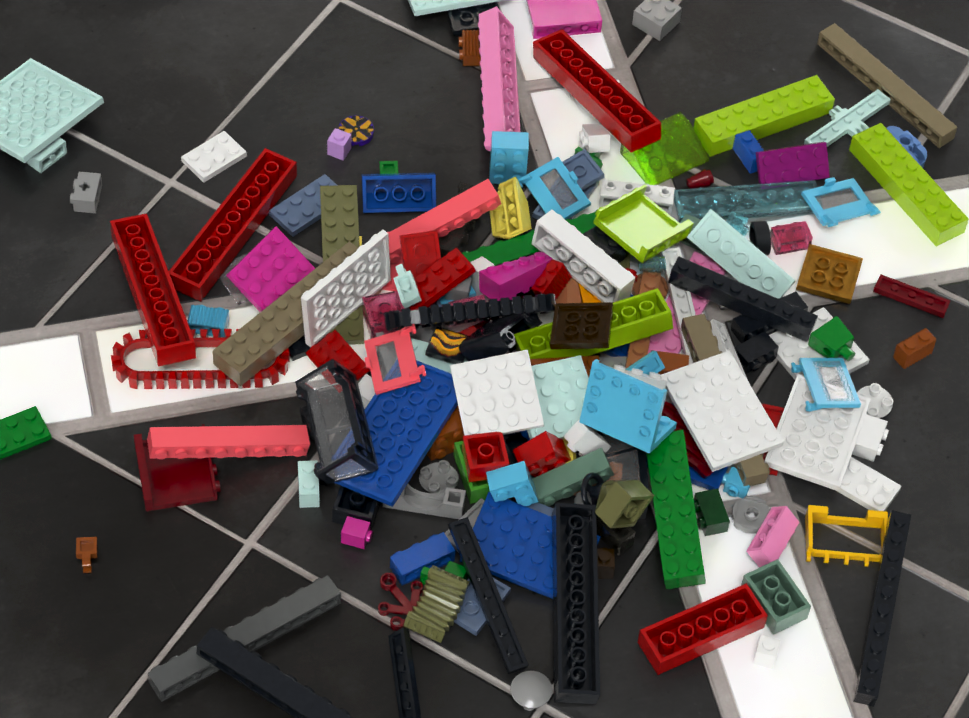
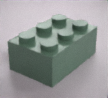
M778 559L743 576L741 586L747 583L768 615L766 625L773 635L808 619L811 605Z

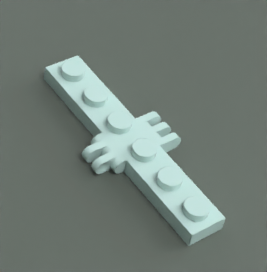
M877 89L850 109H842L838 105L829 110L832 121L807 137L804 144L824 141L828 147L847 133L852 137L868 129L869 127L864 121L889 105L891 99Z

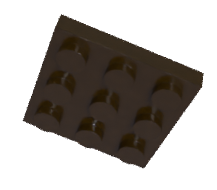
M613 302L555 304L550 348H609L614 309Z

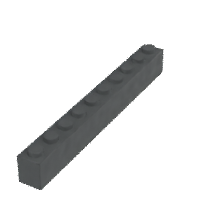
M328 575L318 578L307 587H301L294 594L279 599L272 606L264 607L259 613L244 618L237 625L227 627L224 632L233 641L241 642L250 652L255 651L341 604V592ZM192 646L187 652L172 657L161 666L158 665L148 672V681L162 702L220 669L196 654L197 646Z

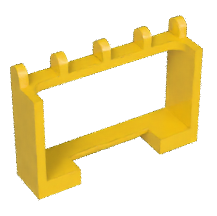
M808 505L805 514L806 562H810L811 557H823L824 563H828L829 558L844 559V565H848L849 560L864 561V567L869 566V561L880 562L881 554L813 549V523L881 528L882 553L888 512L868 510L865 518L828 515L827 506Z

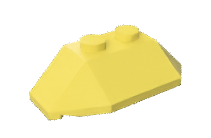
M516 177L500 183L497 193L501 205L490 211L492 235L496 238L511 239L532 229L529 206Z

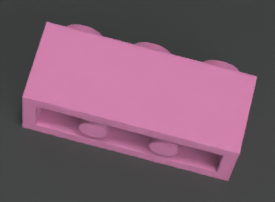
M787 506L771 508L746 551L759 568L779 559L799 524V521Z

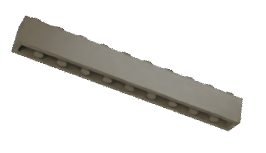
M834 23L819 33L817 44L871 91L874 92L879 89L891 99L889 106L938 148L954 139L957 126L895 75L892 70L882 64L879 59L869 53L867 49L862 47L842 28Z
M705 314L682 319L681 331L694 363L723 353L719 351L717 337L713 336L711 322L706 319ZM763 454L734 464L743 486L766 483L767 477L770 474L769 465L764 462Z

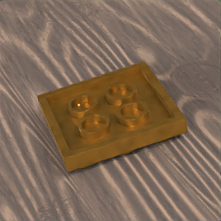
M809 244L796 290L850 304L863 258Z

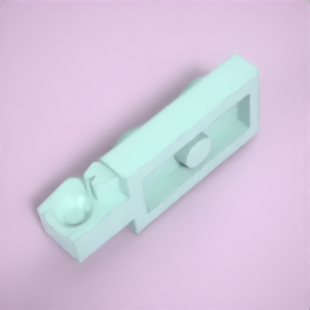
M403 264L395 266L398 276L393 279L403 307L407 308L422 301L412 272L410 270L406 271Z

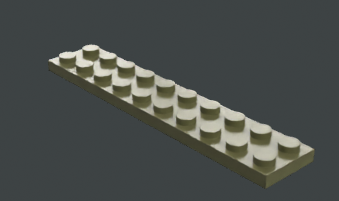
M357 185L320 186L322 256L324 262L349 241L356 247H360ZM363 305L352 312L329 333L336 329L349 345L364 344Z

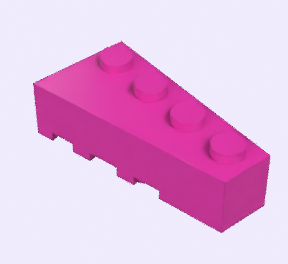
M536 252L534 255L520 257L518 260L487 267V269L479 271L480 292L490 299H497V301H500V298L507 297L512 300L511 297H516L518 293L530 291V287L534 285L536 279L553 258L544 252Z

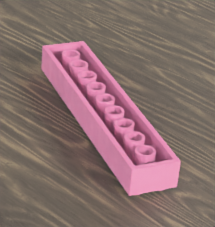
M497 6L480 13L478 22L480 35H478L480 41L479 52L481 55L480 66L482 74H480L482 80L481 92L483 94L482 106L484 109V114L482 115L484 120L483 132L485 134L484 146L487 151L491 150L492 131L521 132L514 26Z

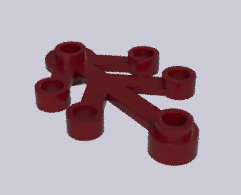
M384 573L380 578L381 588L385 591H390L402 606L381 602L378 605V613L381 616H387L389 613L407 615L409 611L413 610V606H416L417 601H419V596L423 591L422 582L413 581L411 583L412 594L409 601L396 586V576L393 573ZM419 586L420 589H414L413 587ZM386 607L387 610L383 611L381 608ZM399 616L392 617L390 627L396 631L404 627L405 619ZM393 622H399L400 624L394 625Z

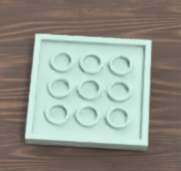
M581 355L531 366L544 427L527 430L530 440L544 431L560 439H565L563 436L580 419L589 380Z

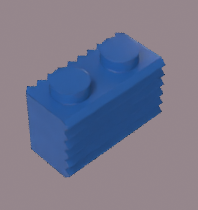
M750 130L735 135L733 150L748 172L754 173L757 172L756 152L764 150Z

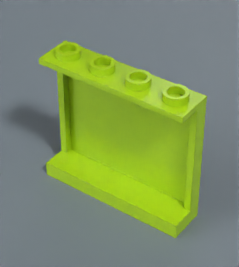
M646 184L635 188L628 194L622 195L617 200H612L608 205L600 207L595 213L596 217L594 220V224L641 263L687 238L694 224L689 219L679 223L644 195L647 188Z

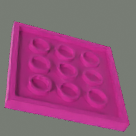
M276 226L226 276L261 312L312 272L315 267Z

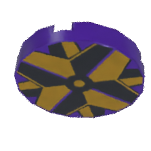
M349 116L339 124V130L351 134V146L358 144L363 146L373 139V123L363 116Z

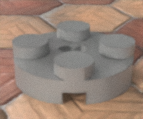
M745 496L739 502L736 501L733 506V525L736 529L743 532L757 534L771 508L769 509L766 501L760 497ZM754 512L756 517H749L747 514Z

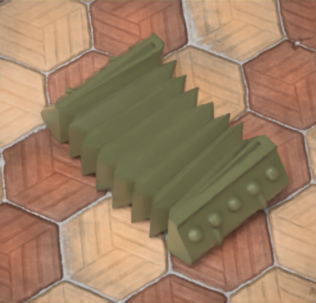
M432 565L428 571V580L425 581L422 596H419V601H417L416 606H413V610L408 612L403 626L430 638V640L442 643L445 632H449V626H453L454 620L457 619V613H460V606L463 605V599L465 598L470 581Z

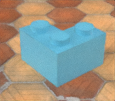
M525 461L486 472L489 490L495 502L504 501L511 497H515L517 504L523 506H530L538 502L535 484Z

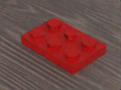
M437 230L399 235L404 268L406 271L410 270L414 278L441 259Z

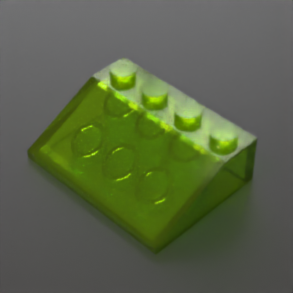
M681 112L660 121L661 140L632 153L621 143V155L646 184L658 185L709 161L691 123Z

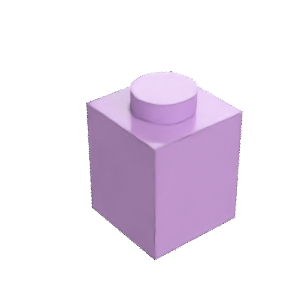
M335 128L327 140V155L344 161L351 150V134Z

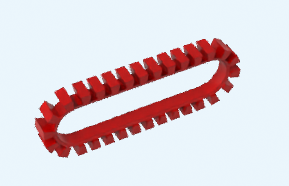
M190 329L195 341V347H218L232 335V329H224V337H220V329H212V338H208V329H200V338H196V329ZM139 330L140 339L133 340L129 332L123 335L124 346L115 342L112 347L113 355H111L113 372L116 371V378L121 383L128 378L129 387L133 389H138L139 381H143L144 389H152V381H156L157 389H165L164 380H168L169 389H177L176 380L181 381V389H189V380H193V389H202L201 380H205L206 389L214 388L213 380L218 381V388H226V380H230V388H238V384L221 370L136 371L129 368L124 361L131 351L139 348H151L145 330ZM289 348L277 356L275 362L270 367L261 369L250 378L254 379L255 388H263V379L268 378L271 385L279 382V373L284 376L286 375L288 362H290ZM250 379L242 385V388H251Z

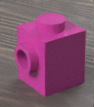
M347 516L341 531V543L364 549L366 543H370L373 531L370 530V522Z

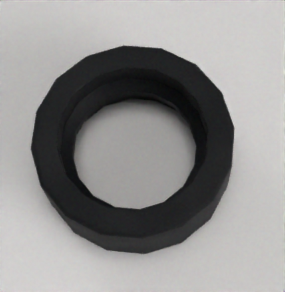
M767 221L751 222L749 228L750 241L765 255H769L771 252V235Z

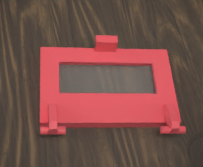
M415 324L364 341L367 357L364 358L366 368H370L376 395L421 382L420 374L426 376L425 366H417L410 332H413V334L417 333Z

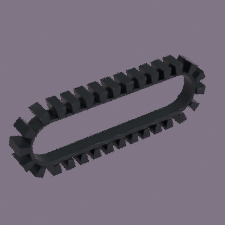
M555 294L534 295L535 297L526 295L521 299L520 296L511 297L512 300H509V297L500 298V301L489 299L488 302L479 300L475 304L474 301L465 302V305H462V302L454 303L453 306L450 304H442V307L432 305L428 309L427 306L418 307V310L402 309V312L394 310L384 313L385 327L387 331H393L412 326V324H415L417 329L419 326H422V328L431 327V324L435 327L442 326V323H445V325H453L454 322L463 324L465 321L472 323L477 322V319H479V322L488 321V318L493 320L499 317L522 314V312H525V314L532 312L537 315V312L546 314L555 310Z

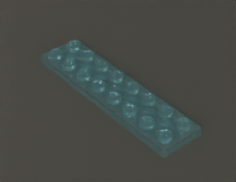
M815 180L678 189L674 190V202L679 223L685 214L702 220L710 209L723 219L813 213L801 193L805 190L817 188ZM820 196L815 197L822 207Z

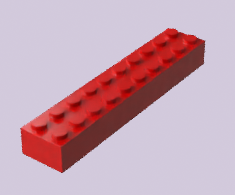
M563 29L533 41V58L631 153L661 140V122Z
M266 148L262 151L169 270L176 291L200 302L204 299L268 215L269 210L275 206L297 177L296 161Z
M147 213L111 220L112 239L158 367L195 359V341Z

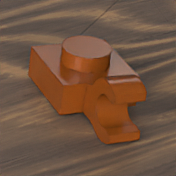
M97 537L76 538V558L82 559L83 573H91L92 571L91 558H97Z

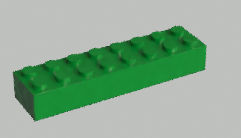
M677 430L667 436L650 454L647 453L666 589L706 584L684 430Z

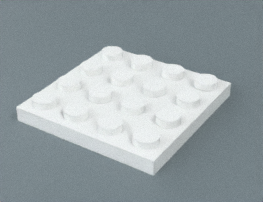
M824 307L813 312V314L818 315L813 331L833 319ZM780 330L769 335L779 346L777 360L794 380H796L797 374L802 376L804 374L803 372L792 373L791 363L794 362L795 365H800V358H826L808 345L809 339L805 342ZM854 341L851 349L856 353L850 361L844 359L849 374L867 365L870 360ZM819 368L824 383L831 384L839 379L836 368Z
M528 350L450 365L464 436L490 432H502L505 435L544 427Z

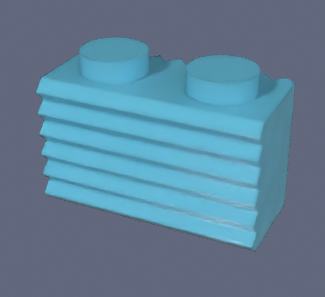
M191 305L187 322L190 329H196V334H200V329H208V335L212 336V329H220V337H224V329H227L229 324V310L221 307L210 308L204 305Z

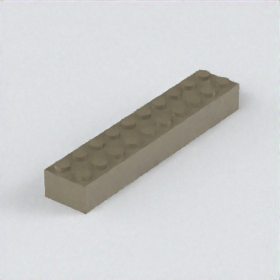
M349 241L212 351L213 364L241 387L305 335L301 296L305 291L314 287L320 279L326 277L333 268H337L343 263L346 257L355 253L358 247Z

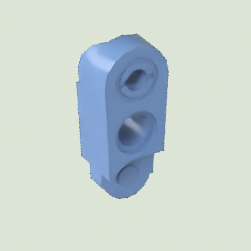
M888 126L886 129L923 168L927 158V150L921 145V142L908 130L903 131L899 127Z

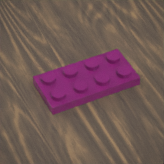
M824 141L756 152L759 188L830 178L827 143Z

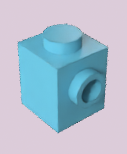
M731 466L729 473L725 472L722 479V484H725L723 492L732 497L737 496L744 499L748 494L750 485L743 486L736 467Z

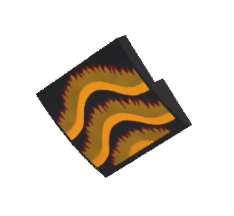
M436 326L425 355L453 364L463 363L465 357L460 352L459 345L468 335Z

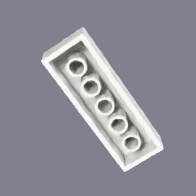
M550 210L537 220L532 245L554 260L562 262L574 280L601 302H616L630 297L636 278L630 271L623 268L615 259L607 255L603 249L596 246L588 237L584 236L575 226L568 223L554 210Z

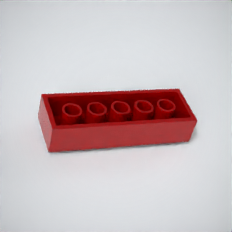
M746 583L641 629L638 644L657 675L763 629L768 615Z

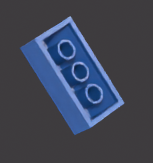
M435 173L361 174L363 213L429 211L436 207Z

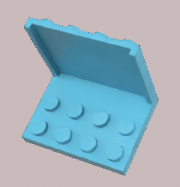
M595 359L592 362L579 422L650 454L676 429L677 422L667 416H662L667 389L661 390L599 363L600 360Z

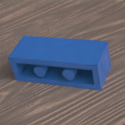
M444 532L438 535L434 534L421 543H415L404 551L394 553L390 557V569L401 586L420 578L424 566L431 568L434 565L441 568L447 565L449 561H455V549Z

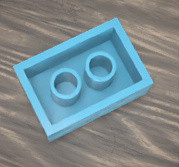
M492 131L489 180L492 184H500L513 177L521 178L526 175L529 132Z

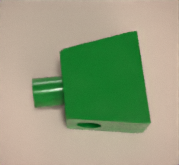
M835 316L810 334L808 345L826 358H839L842 356L847 361H850L856 354L851 349L854 336L838 316Z

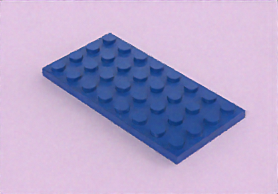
M398 360L384 381L401 377ZM417 360V366L424 365L426 370V376L420 374L421 382L378 395L375 393L364 410L379 469L373 473L334 482L392 507L458 405L452 374ZM352 429L332 458L333 463L347 455V449L355 443ZM352 459L334 469L336 478L368 471Z

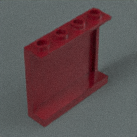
M142 434L134 435L146 511L218 500L217 492H221L219 480H215L214 477L217 475L216 463L212 464L211 461L214 457L202 459H150L147 440H142Z

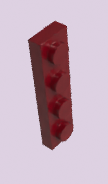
M880 274L873 290L875 293L944 318L951 301Z

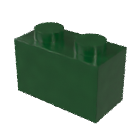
M718 488L695 493L694 504L698 517L697 523L699 529L703 530L704 536L728 532L730 520Z

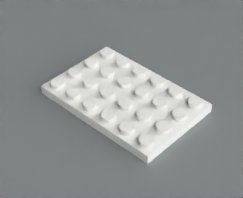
M382 229L378 234H374L366 244L361 245L355 253L346 257L343 263L337 268H333L326 277L320 279L314 287L305 291L301 296L305 344L309 347L315 345L391 281L389 236L385 230Z
M730 350L661 374L660 378L667 381L665 389H667L670 399L712 472L783 446L784 441Z
M797 374L777 427V431L784 441L783 446L768 451L764 462L769 465V468L839 491L871 398L857 394L861 402L860 408H822L809 412L805 409V402L814 403L805 377ZM824 383L830 399H847L844 389Z

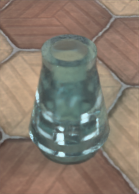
M656 255L644 263L638 261L639 272L662 273V271H666L665 256Z

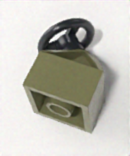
M591 472L584 477L581 484L583 503L591 505L587 496V492H589L592 505H596L595 513L609 528L633 527L654 497L639 480H609L604 482L600 475ZM593 478L598 483L595 486H591L588 483L590 479Z

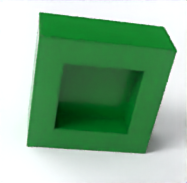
M379 161L380 174H398V161Z

